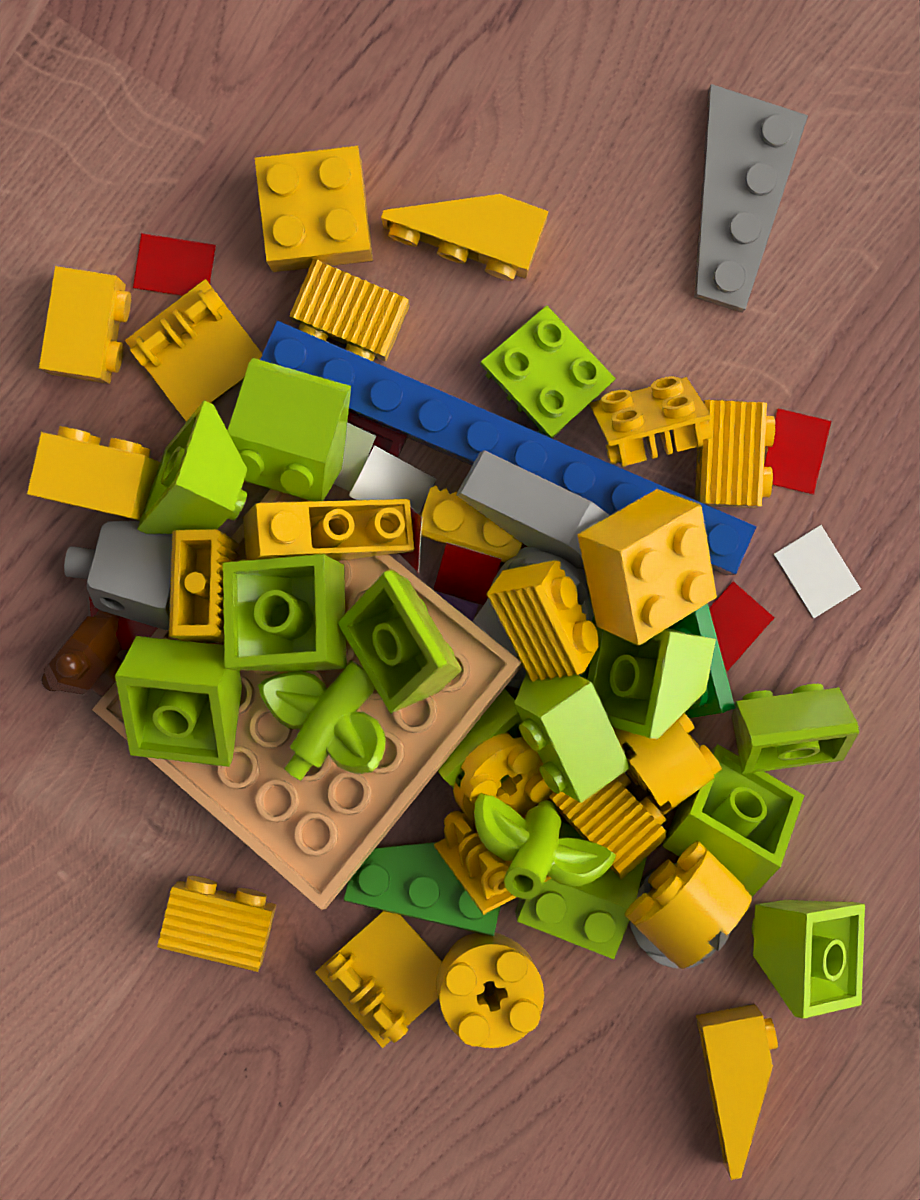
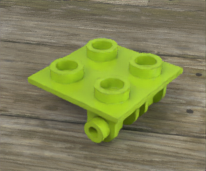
M547 305L479 363L487 371L485 375L487 379L492 378L508 394L506 399L509 402L514 400L519 405L516 410L519 413L524 411L539 428L537 432L540 434L545 433L550 438L555 437L568 422L616 380Z

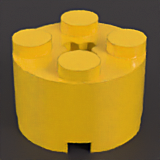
M685 713L658 739L648 738L612 727L631 767L626 771L636 786L639 784L644 790L648 788L651 795L647 798L663 815L713 780L714 775L722 770L721 765L712 752L704 744L699 746L689 734L695 728Z
M696 841L682 853L676 865L670 860H666L651 874L648 883L653 888L648 894H642L629 906L625 912V917L670 961L674 962L679 968L685 969L697 963L714 949L708 942L720 931L726 936L731 932L748 909L752 896L748 893L749 891L709 850L699 841Z
M496 932L494 936L472 933L458 940L449 949L438 971L436 981L437 994L447 1024L465 1044L483 1048L504 1047L517 1042L536 1028L540 1021V1014L544 1003L543 982L529 953L519 943ZM493 981L496 986L495 994L485 997L483 993L485 989L484 983Z

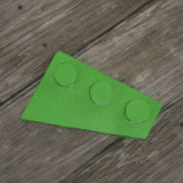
M435 843L375 848L348 881L344 901L347 903L484 935H495L501 906L483 915L434 847Z

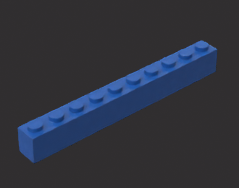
M278 320L260 360L351 386L349 412L403 434L413 441L469 465H473L478 454L485 450L593 502L609 515L616 513L656 489L699 503L703 512L712 569L725 575L737 574L757 527Z

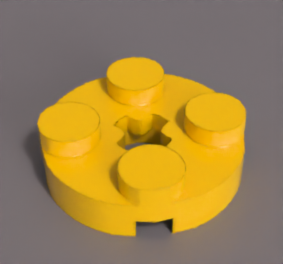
M507 732L484 741L466 757L461 766L465 775L461 780L460 788L455 782L453 794L461 810L470 821L475 823V801L480 793L491 795L501 800L522 816L537 803L548 800L553 791L541 776L539 768L543 765V762L538 752L533 750L523 737L513 738ZM509 775L506 781L500 782L504 776Z

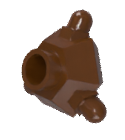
M99 609L93 617L87 616L43 669L44 674L41 679L43 687L48 691H63L81 695L91 689L100 697H103L116 682L115 675L123 662L116 656L122 649L116 636L121 616Z

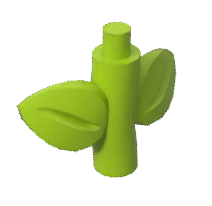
M351 660L328 688L317 676L303 671L278 674L265 679L258 685L261 697L271 714L287 728L300 730L290 746L295 754L284 768L290 775L301 781L312 765L320 768L328 755L338 767L355 774L373 772L378 767L385 750L384 731L378 720L365 712H356L376 689L362 666Z
M480 793L475 801V825L481 842L488 851L504 861H512L505 875L504 884L506 889L515 897L530 899L537 896L542 889L547 875L555 882L567 886H581L590 883L602 876L615 860L616 854L599 844L575 838L559 839L561 819L557 813L556 805L551 801H541L527 812L525 819L510 806L491 795Z

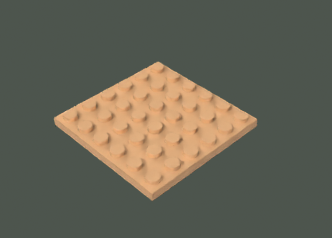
M270 489L260 503L313 501ZM243 523L231 537L239 544L235 549L239 556L234 561H247ZM390 555L338 561L344 564L345 614L384 572L393 570L408 579L419 598L423 600L430 617L445 642L452 648L462 671L437 694L391 714L377 690H374L356 711L365 712L378 720L385 734L386 743L383 757L373 772L355 774L338 767L329 755L320 768L312 765L301 781L284 770L295 754L290 746L300 730L287 728L271 714L261 697L258 685L269 677L287 673L285 671L240 670L242 692L233 760L230 767L147 757L321 910L326 909L523 666L518 658ZM160 628L151 636V638L179 640L169 636V630ZM346 639L347 665L352 660L362 666ZM223 642V643H209V644L224 645V642ZM344 669L303 672L314 674L328 688ZM115 682L92 710L127 740L117 684Z

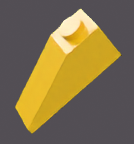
M755 1004L696 1015L723 1164L731 1180L742 1177L773 1068L770 1050L778 1048L772 1018H764Z

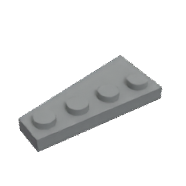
M711 84L708 89L707 101L708 119L705 132V163L701 190L702 207L700 231L698 234L694 297L743 313L753 288L808 115Z

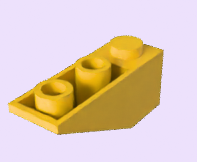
M502 194L386 209L383 210L381 220L383 228L390 230L388 236L397 242L417 247L418 242L422 241L438 247L437 254L447 260L465 264L467 258L486 264L485 272L503 280L514 281L515 275L526 279L549 211Z
M410 499L256 503L243 517L247 560L325 554L336 561L414 551Z

